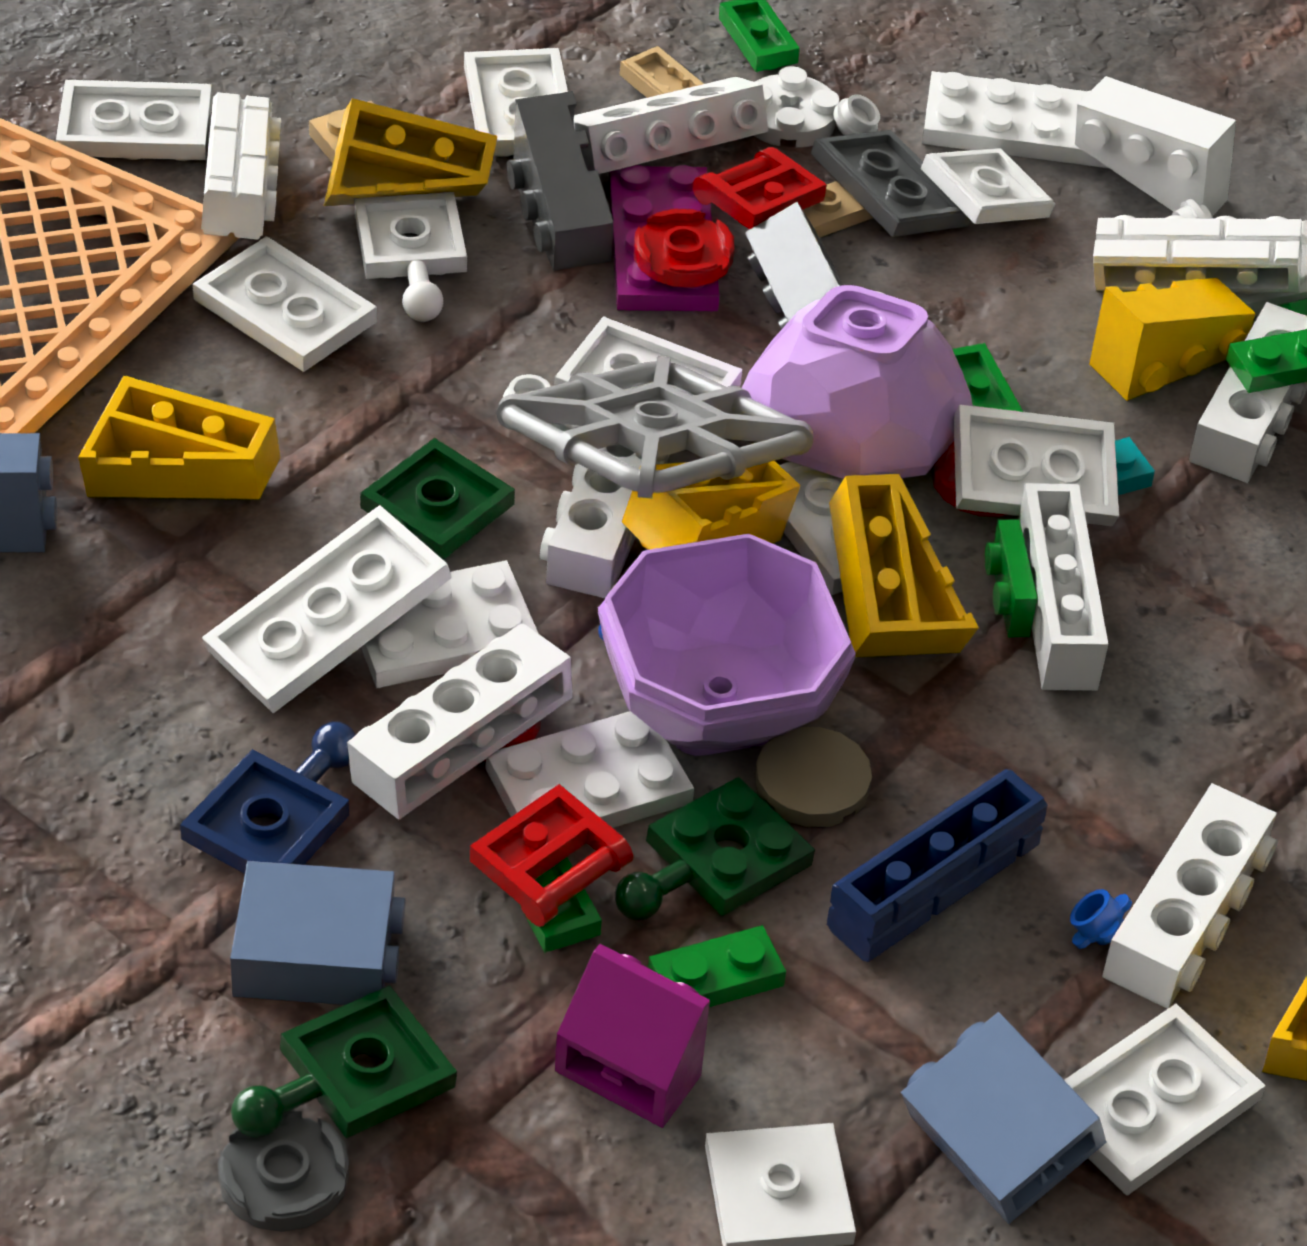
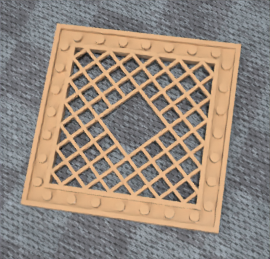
M0 118V181L18 179L24 182L25 185L23 189L0 191V204L28 200L30 211L2 214L0 205V242L10 284L0 286V299L13 297L15 309L0 310V323L18 321L20 333L0 335V348L23 345L25 357L0 361V374L16 372L2 386L0 382V433H35L239 238L235 237L232 232H230L228 237L204 234L201 229L203 204ZM59 197L64 199L66 206L38 209L36 199ZM99 214L106 217L107 224L80 227L78 217ZM69 218L72 229L44 232L42 222ZM34 224L36 232L34 234L7 236L5 226ZM139 232L148 236L149 242L123 246L119 235ZM111 236L113 247L85 250L83 240ZM75 241L77 252L49 255L47 244ZM39 246L40 257L12 259L10 249ZM141 256L134 264L127 268L125 258ZM117 260L119 270L91 274L89 263ZM81 265L83 275L54 278L53 267ZM44 269L46 280L26 283L17 282L16 272ZM111 284L97 297L94 286ZM86 287L89 299L60 302L58 291ZM50 293L52 304L23 307L21 296ZM80 313L67 326L65 325L63 315ZM55 316L57 328L28 331L26 320ZM48 342L36 355L33 354L31 344Z

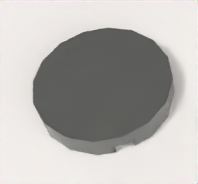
M291 1110L283 1113V1118L278 1128L265 1137H249L236 1128L229 1136V1143L225 1146L223 1154L221 1150L218 1160V1177L222 1198L233 1213L256 1228L280 1232L307 1228L329 1216L344 1198L349 1179V1160L345 1142L333 1126L318 1117V1122L310 1118L302 1117L301 1111Z

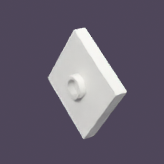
M1001 148L926 154L921 166V170L974 224L1049 218L1055 206L1053 200Z
M833 1123L706 1134L705 1149L723 1246L854 1245L856 1229Z

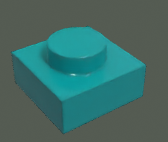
M1130 437L1115 440L1118 495L1151 487L1155 470Z

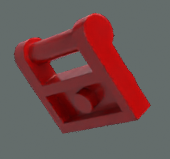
M774 147L758 151L754 159L718 174L712 172L705 173L696 177L693 181L694 195L701 204H715L749 230L798 202L802 210L823 202L827 188L825 182Z
M560 784L470 845V862L518 902L525 916L531 923L539 927L555 918L558 914V907L609 870L612 872L620 871L631 863L634 858L633 851L627 840ZM587 843L596 850L547 886L542 887L535 881V879Z

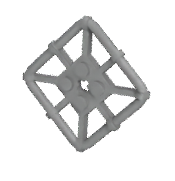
M658 356L657 361L639 363L597 375L583 372L573 375L569 382L523 394H510L500 400L496 412L499 423L505 428L515 430L553 450L557 459L570 466L580 464L624 488L637 491L639 498L652 499L653 493L672 491L716 477H721L725 480L742 476L747 468L788 456L807 453L813 444V430L805 421L795 420L751 399L750 393L738 386L726 387L684 366L671 363V357ZM669 384L674 385V386H677V387H679V388H681V389H683V390H685V391H687V392H690V393L694 394L695 396L688 395V394H686V393H684V392H682V391H680V390H678V389H676V388L670 386ZM549 423L578 425L580 427L564 432ZM725 439L754 441L757 443L739 448ZM620 444L635 452L636 457L642 459L641 467L638 469L599 449ZM688 450L702 457V459L667 469L656 470L657 461H663L668 458V455Z

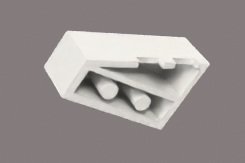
M1105 76L1077 104L1075 145L1170 210L1176 211L1180 209L1182 202L1193 199L1198 205L1204 204L1213 217L1228 199L1236 120Z

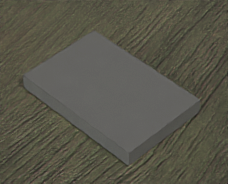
M891 130L815 139L810 154L892 237L969 226L970 219L921 170L923 161Z

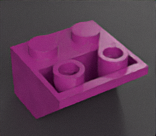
M599 944L591 955L557 1032L555 1072L664 1128L701 1077L710 1000L699 995L691 986L682 982H674L645 967L633 956L619 954Z

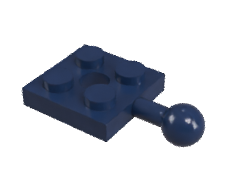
M329 722L322 725L313 736L312 753L295 771L252 749L180 824L181 840L244 874L247 861L305 865L349 816V799L316 782L329 768L337 769L350 764L347 742L356 736L355 732L351 727L341 722ZM269 814L280 818L277 823L269 826H260L251 822V819L254 817H264Z

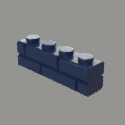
M1003 770L834 883L830 898L832 906L829 907L826 925L862 961L870 962L931 919V915H938L1015 862L1016 856L1022 857L1037 847L1040 843L1043 829L1041 824L1045 821L1048 804L1044 797L1012 770Z

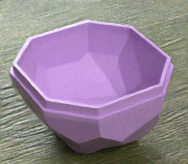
M854 285L834 287L820 300H815L798 311L767 346L749 371L742 386L743 389L750 393L751 399L795 420L805 421L812 428L813 444L811 449L802 455H792L782 459L842 479L845 476L900 474L901 478L926 475L954 441V414L959 404L973 406L969 388L952 347L935 324L928 319L927 311L914 303Z
M751 534L643 550L598 607L604 643L628 709L665 740L675 745L684 753L694 756L765 745L774 737L818 719L828 709L847 678L856 654L817 563Z

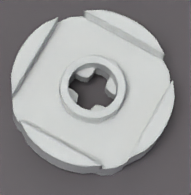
M788 66L782 68L779 74L763 77L755 81L756 83L763 84L769 131L754 135L755 137L780 146L781 139L796 140V147L813 146L815 139L827 138L833 133L836 122L833 111L839 103V96L823 83L807 77L805 70L795 66Z

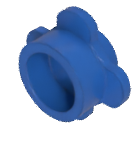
M1104 889L1095 890L1084 896L1075 905L1070 914V922L1078 930L1072 938V943L1078 949H1083L1093 942H1097L1099 945L1111 943L1112 938L1125 920L1123 916L1131 907L1132 900L1126 894H1121L1114 899Z

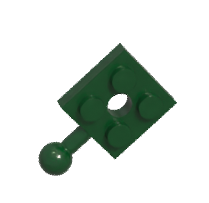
M434 437L360 492V508L370 513L380 505L443 560L515 505V489ZM445 496L449 498V500L444 502H432L426 499L427 497L437 499Z
M737 777L648 825L646 842L670 865L653 875L645 872H633L624 876L616 886L615 903L618 910L627 918L645 920L657 913L661 907L663 896L689 883L721 916H724L812 866L815 849L740 777ZM732 840L738 842L744 848L741 850L733 847L722 848L717 842Z
M389 985L281 1033L280 1050L300 1078L275 1090L261 1085H254L243 1089L233 1101L231 1116L234 1125L241 1133L249 1137L260 1138L273 1133L282 1121L283 1113L317 1099L347 1139L455 1088L457 1070ZM367 1054L372 1057H380L384 1063L378 1067L366 1068L356 1064L352 1059L357 1055Z

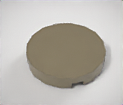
M799 727L772 738L762 747L755 767V784L758 796L763 800L766 799L768 804L774 807V811L786 822L804 827H831L842 823L844 816L854 811L856 815L865 806L872 782L870 761L860 746L842 733L822 727Z

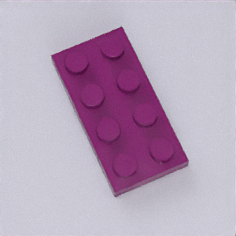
M633 165L609 171L608 183L610 213L613 220L612 243L617 310L718 311L720 297L718 280L711 284L694 288L673 287L650 278L640 270L634 260L635 232L639 225L641 228L646 225L647 218L653 214L674 208L695 209L706 213L705 219L712 221L711 204H701L693 192L694 179L707 173V167Z

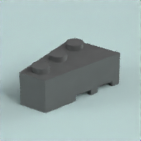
M573 91L515 99L514 159L507 161V176L512 190H519L523 217L526 221L532 220L536 247L539 252L545 251L553 271L611 262L613 220L598 171H588L581 152L582 148H588L589 142L585 130L575 132L574 109H576L577 103Z

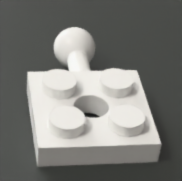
M454 192L354 198L355 219L366 279L408 276L410 286L405 290L402 299L405 312L409 317L420 322L436 318L443 308V295L440 289L429 281L428 275L467 272V253ZM415 233L418 236L406 237L402 236V234Z

